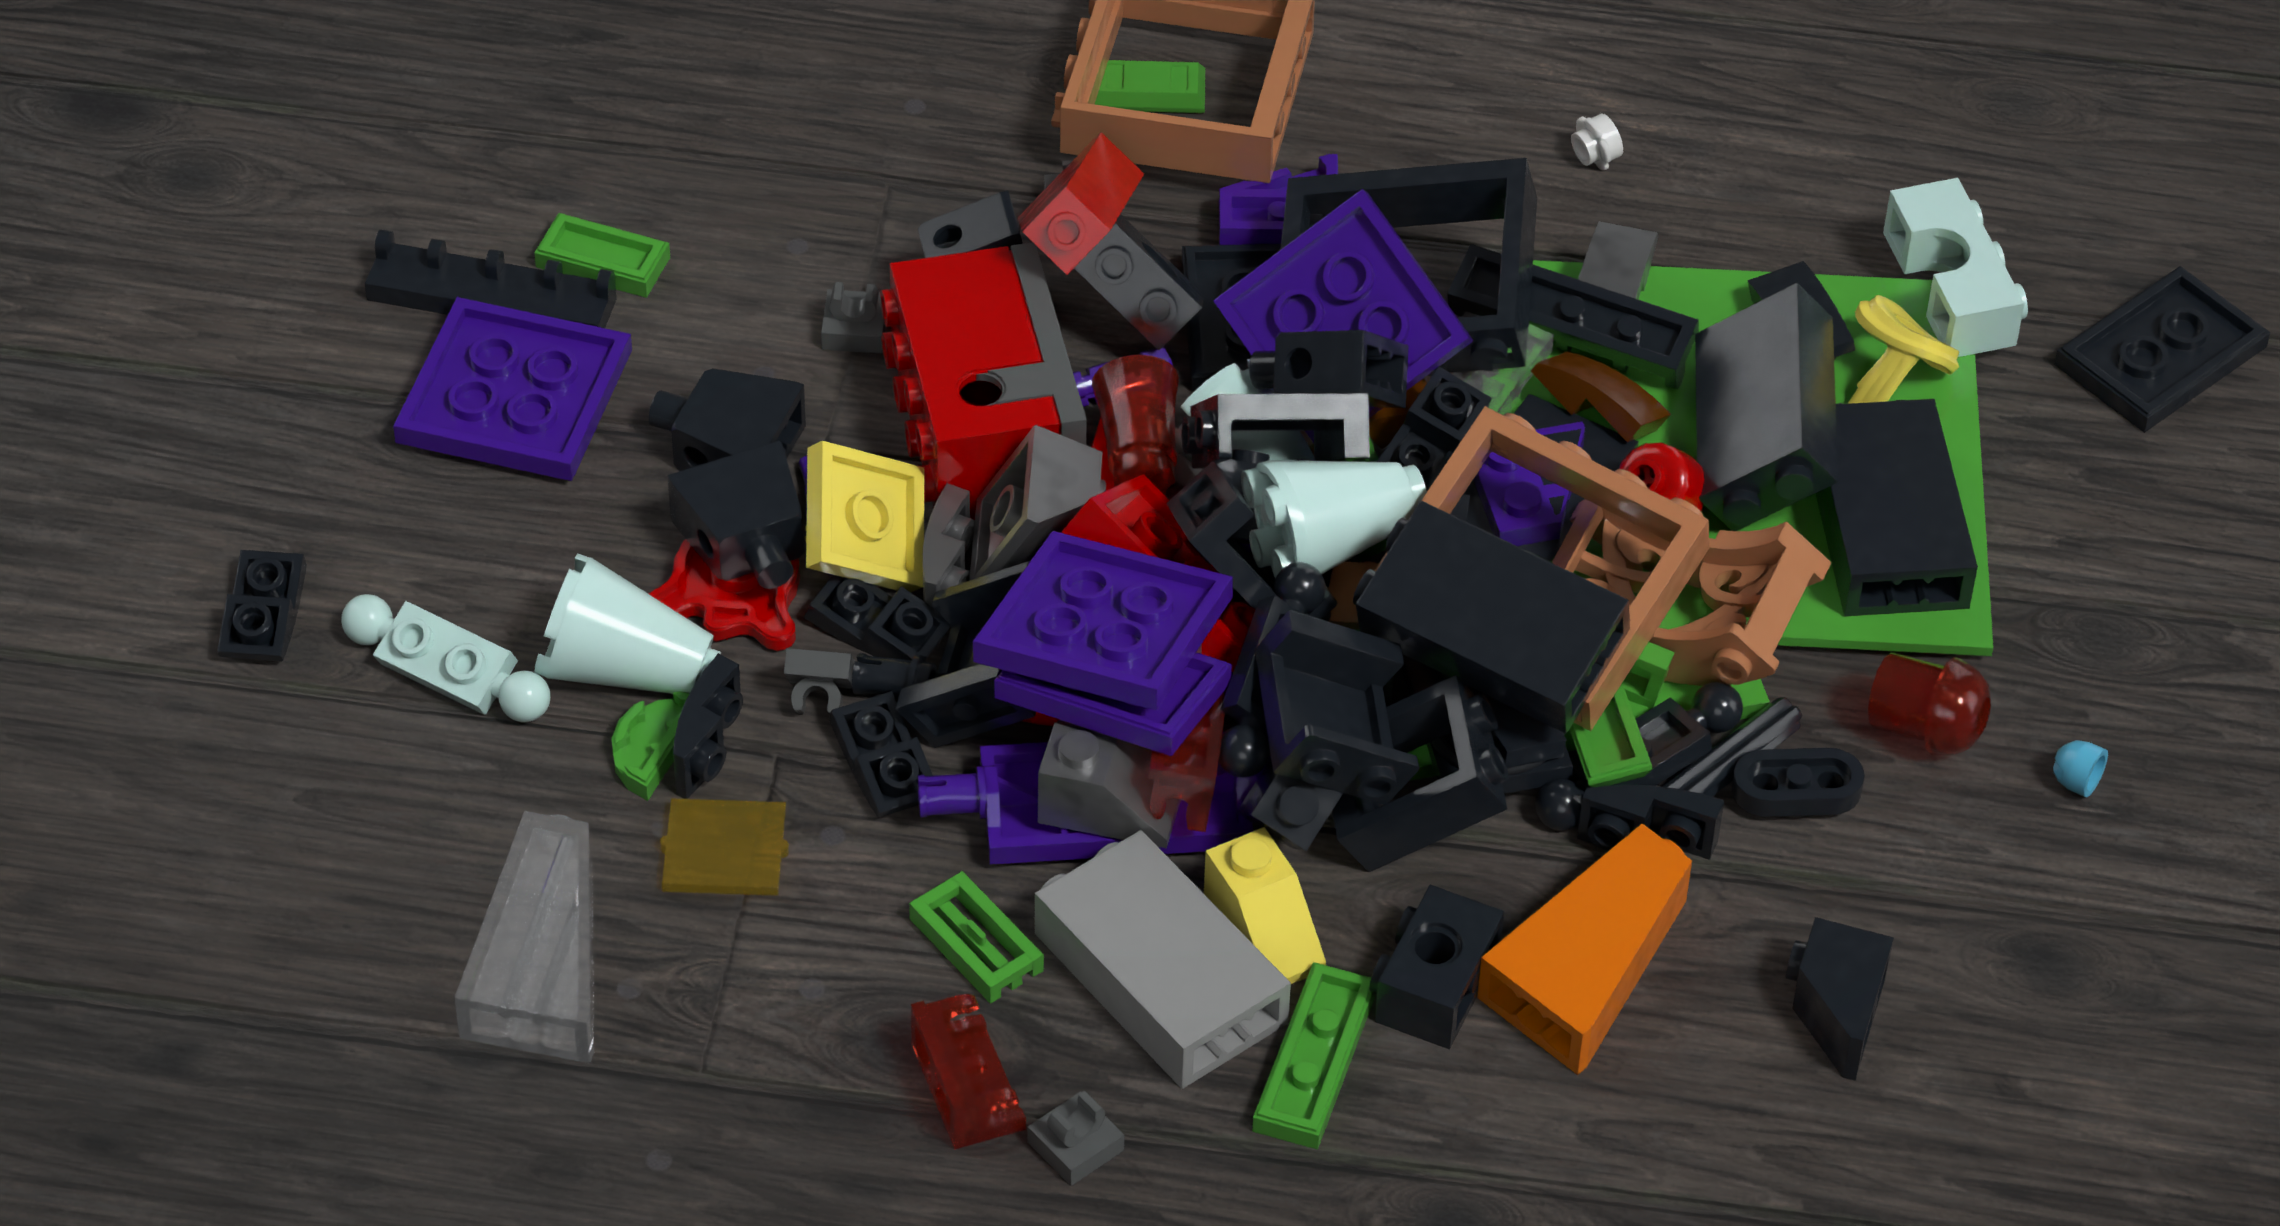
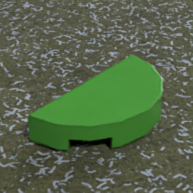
M673 692L674 698L657 700L644 706V701H640L634 704L618 720L612 736L615 773L629 791L646 801L650 799L674 762L673 750L676 728L683 706L690 693Z

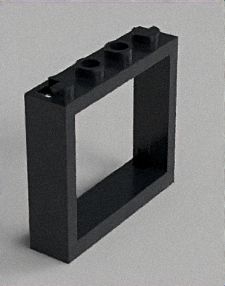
M1527 158L1288 178L1281 249L1361 189L1368 192L1393 228L1504 219L1497 315L1458 318L1473 339V342L1439 367L1449 373L1526 367L1538 198ZM1508 348H1511L1512 353H1507ZM1437 368L1427 376H1432L1437 370Z

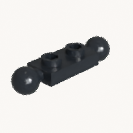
M1295 562L1282 568L1274 581V592L1276 595L1259 600L1221 706L1223 712L1239 722L1237 726L1229 728L1222 734L1216 749L1219 764L1232 776L1239 778L1251 777L1259 773L1268 761L1269 741L1255 648L1289 610L1305 614L1313 611L1321 604L1325 596V581L1320 571L1308 563Z
M1711 682L1703 685L1695 693L1691 709L1685 711L1670 697L1636 718L1635 720L1652 764V770L1644 777L1614 785L1656 786L1712 751L1710 733L1727 732L1734 728L1742 717L1743 702L1738 691L1727 683ZM1578 755L1571 758L1573 781L1563 778L1551 780L1541 787L1536 796L1535 809L1537 816L1544 825L1551 829L1564 831L1572 829L1579 824L1582 797L1586 788H1591V786L1588 785Z

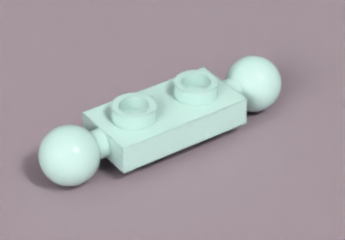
M371 594L356 596L343 609L341 623L345 634L352 641L361 645H374L380 642L373 656L381 665L479 713L486 715L496 697L499 698L503 712L509 718L518 722H531L538 719L546 712L549 706L550 689L540 675L532 671H518L511 674L518 662L511 651L414 604L405 601L395 619L388 604L380 597Z

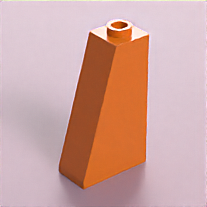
M1644 824L1639 825L1481 957L1477 998L1578 1075L1588 1066L1686 903L1692 860L1673 841L1661 838Z

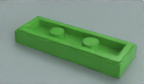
M1313 962L1255 1111L1252 1132L1318 1150L1376 996L1375 993L1369 991L1371 977Z

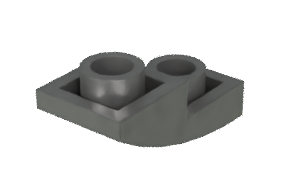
M1599 221L1586 253L1578 280L1639 300L1640 292H1644L1658 240V233Z
M948 483L937 499L930 515L923 545V599L931 607H933L932 601L935 592L967 582L970 578V571L965 569V553L973 540L975 520L970 518V491Z

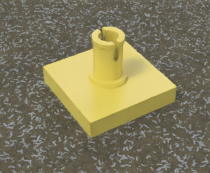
M820 441L808 447L807 525L805 526L806 568L849 579H858L865 583L897 591L901 586L909 592L922 588L924 467L826 441Z

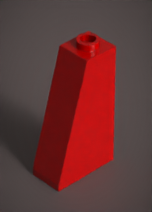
M1100 132L1018 217L1021 230L1068 275L1112 229L1144 173Z

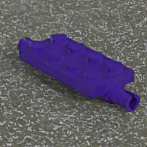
M1224 732L1191 733L1186 738L1196 741V751L1167 849L1159 847L1164 854L1205 852L1208 849L1253 832L1252 822L1238 814L1237 810L1264 768L1259 773L1246 778L1235 777L1227 773L1219 764L1216 753L1218 741ZM1048 742L980 746V767H976V773L939 776L918 775L920 818L930 815L979 813V819L986 820L990 865L1094 858L1104 846L1113 842L1119 843L1123 841L1121 839L1038 823V773Z

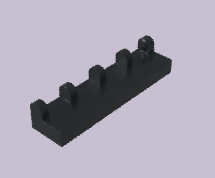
M382 229L378 231L375 240L376 259L365 281L366 298L368 301L448 315L456 298L460 297L601 328L606 327L617 300L615 273L611 270L600 269L597 280L563 274L561 261L548 260L545 269L540 270L505 263L504 252L494 249L488 251L485 260L447 253L446 242L438 239H431L428 249L396 244L393 231Z
M1470 244L1447 293L1448 305L1455 315L1462 317L1465 311L1479 316L1497 315L1501 253ZM1533 265L1529 333L1556 341V348L1558 350L1570 352L1574 347L1612 360L1613 368L1627 372L1629 367H1633L1665 378V386L1674 389L1680 387L1685 374V361L1695 342V334L1699 332L1698 319Z

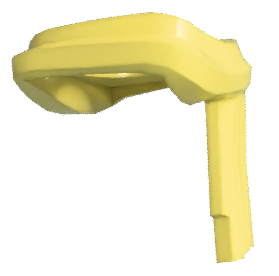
M1876 295L1870 301H1860L1855 311L1858 323L1873 338L1886 344L1888 347L1881 358L1857 383L1858 389L1847 404L1889 401L1905 376L1920 359L1931 367L1949 375L1959 368L1957 361L1959 351L1932 337L1897 303L1880 295Z

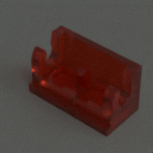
M1224 690L1172 756L1152 750L1148 779H1154L1150 810L1156 819H1161L1164 815L1167 800L1179 798L1188 803L1186 810L1187 829L1206 832L1217 776L1225 716L1221 706L1227 692L1226 690Z
M971 994L957 995L925 1004L924 1000L911 1004L912 1046L954 1149L1026 1130L1025 1114L1022 1108H1019V1099L1015 1090L1009 1084L988 1034L987 1024L983 1015L964 1016L961 1019L950 1021L957 1015L969 1014L980 1008L975 995Z

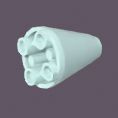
M1269 460L1258 463L1255 468L1244 470L1241 473L1242 491L1248 506L1254 508L1258 529L1250 531L1251 551L1259 568L1271 565L1275 578L1282 568L1295 562L1308 563L1316 567L1323 574L1389 537L1399 519L1406 518L1409 520L1419 502L1427 493L1419 469L1415 465L1402 467L1397 462Z

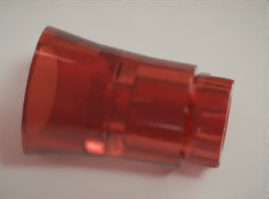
M1130 355L1114 359L1103 365L1095 373L1092 379V390L1102 419L1108 467L1113 474L1114 486L1144 474L1165 495L1167 488L1175 483L1176 479L1174 470L1177 464L1175 407L1179 376L1176 369L1169 362L1161 358L1149 355Z

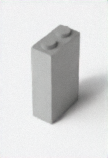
M1142 830L1119 843L1113 842L1104 846L1094 858L1067 874H1058L1052 877L1039 891L1035 892V935L1181 1089L1288 1024L1291 987L1289 980Z

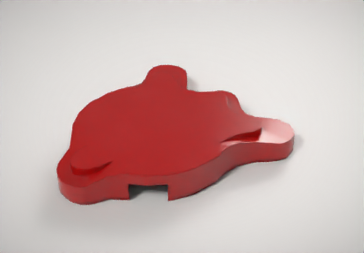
M685 539L674 558L671 577L662 586L648 593L685 618L691 616L702 617L703 628L714 635V641L725 640L738 635H750L755 637L766 648L775 651L785 650L796 641L795 623L788 613V607L797 595L800 582L799 558L790 561L794 571L792 577L785 584L777 588L766 589L759 585L753 573L728 581L718 579Z

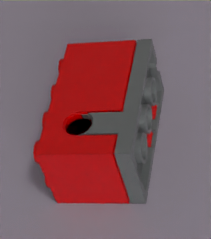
M1032 242L1012 245L1011 250H1009L1008 246L890 263V289L881 290L880 299L884 323L886 327L891 326V332L882 333V349L886 368H897L899 376L893 377L895 403L898 413L908 412L910 420L904 423L905 438L910 458L920 457L922 462L920 467H924V503L932 502L934 508L937 499L948 483L970 491V518L975 520L977 498L1034 425L1086 445L1087 419L1037 247Z

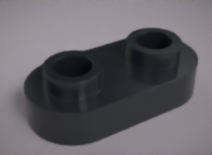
M1837 748L1755 750L1745 754L1738 760L1734 769L1732 795L1742 809L1757 816L1837 815L1850 811L1858 804L1862 794L1865 774L1862 764L1855 756Z

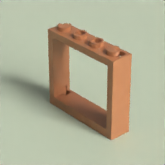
M1089 0V15L1091 17L1081 18L1077 33L1076 50L1079 53L1078 55L1070 54L1067 59L1064 74V89H1066V92H1057L1055 95V111L1051 125L1052 127L1060 128V153L1079 155L1102 132L1134 164L1270 183L1313 37L1315 0ZM1122 18L1275 39L1276 43L1251 127L1095 105Z
M1484 406L1422 501L1450 514L1490 453L1494 452L1670 542L1669 547L1629 606L1630 630L1574 721L1577 725L1591 731L1709 550V519L1703 517L1700 510L1681 498L1669 500L1648 489L1639 477L1629 471L1617 469L1614 472L1592 461L1588 453L1576 444L1568 441L1557 443L1537 433L1534 427L1522 417L1513 413L1502 415ZM1387 553L1384 555V557L1382 558V560L1380 561V563L1378 564V566L1376 567V569H1375L1374 571H1377V569L1379 568L1380 564H1381L1382 561L1384 560V558H1385V556L1387 555Z

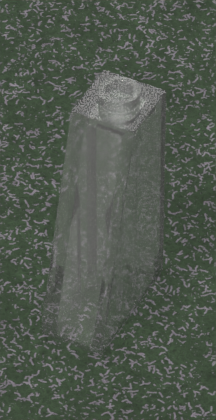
M524 811L455 995L460 1039L591 1063L594 1054L593 871L589 822L573 820L559 814L545 815Z

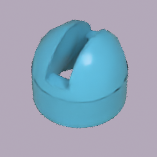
M2080 740L2065 744L2058 749L2055 756L2056 761L2053 766V773L2057 781L2072 792L2084 797L2090 796L2103 775L2108 759V750L2093 743Z

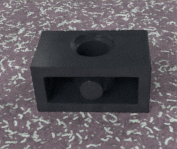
M1121 214L1109 233L1074 268L1158 350L1203 305L1204 294Z
M1430 884L1419 906L1415 908L1409 905L1405 909L1397 928L1395 943L1398 945L1392 956L1382 954L1374 968L1369 991L1377 994L1375 1022L1450 1050L1477 998L1481 957L1502 939L1504 911Z

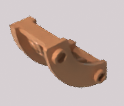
M1584 499L1578 503L1570 518L1573 524L1552 563L1572 573L1575 570L1592 577L1586 580L1628 599L1630 606L1635 599L1633 592L1639 593L1669 547L1670 542ZM1787 521L1762 530H1719L1715 539L1709 538V550L1687 582L1688 585L1700 588L1704 602L1714 612L1680 627L1672 629L1657 628L1649 641L1675 652L1664 681L1698 686L1711 682L1739 685L1773 675L1779 665V660L1773 656V653L1806 587L1823 581L1832 562ZM1591 538L1602 545L1603 559L1585 551Z

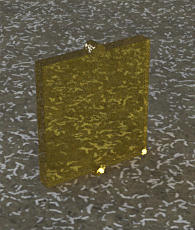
M671 798L667 836H663L660 839L661 851L665 854L662 879L663 892L779 896L782 858L789 855V843L784 840L786 802Z

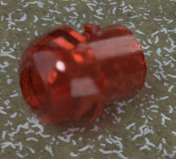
M1890 653L1883 659L1878 668L1871 688L1868 705L1869 723L1876 729L1925 741V748L1931 755L1958 754L1974 746L1986 728L1991 709L1990 687L1977 669L1957 657L1952 658L1945 666Z

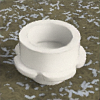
M1602 113L1593 118L1582 116L1577 120V132L1571 135V143L1575 154L1584 165L1588 166L1595 163L1600 170H1607L1609 168L1608 163L1623 154V144L1616 126L1607 115Z

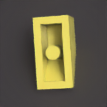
M1265 827L1206 850L1204 895L1291 984L1306 979L1313 962L1326 965V960L1297 874Z

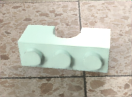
M1959 178L1890 190L1883 234L1903 273L1909 274L1920 271L1942 272L1933 275L1926 314L1937 339L1959 351L1958 357L2016 346L2021 320L2025 319L2028 313L2025 291L2019 283L2014 284L2005 267L2004 253L2000 244L1997 241H1991L1983 226V216L1979 204L1976 200L1969 199Z

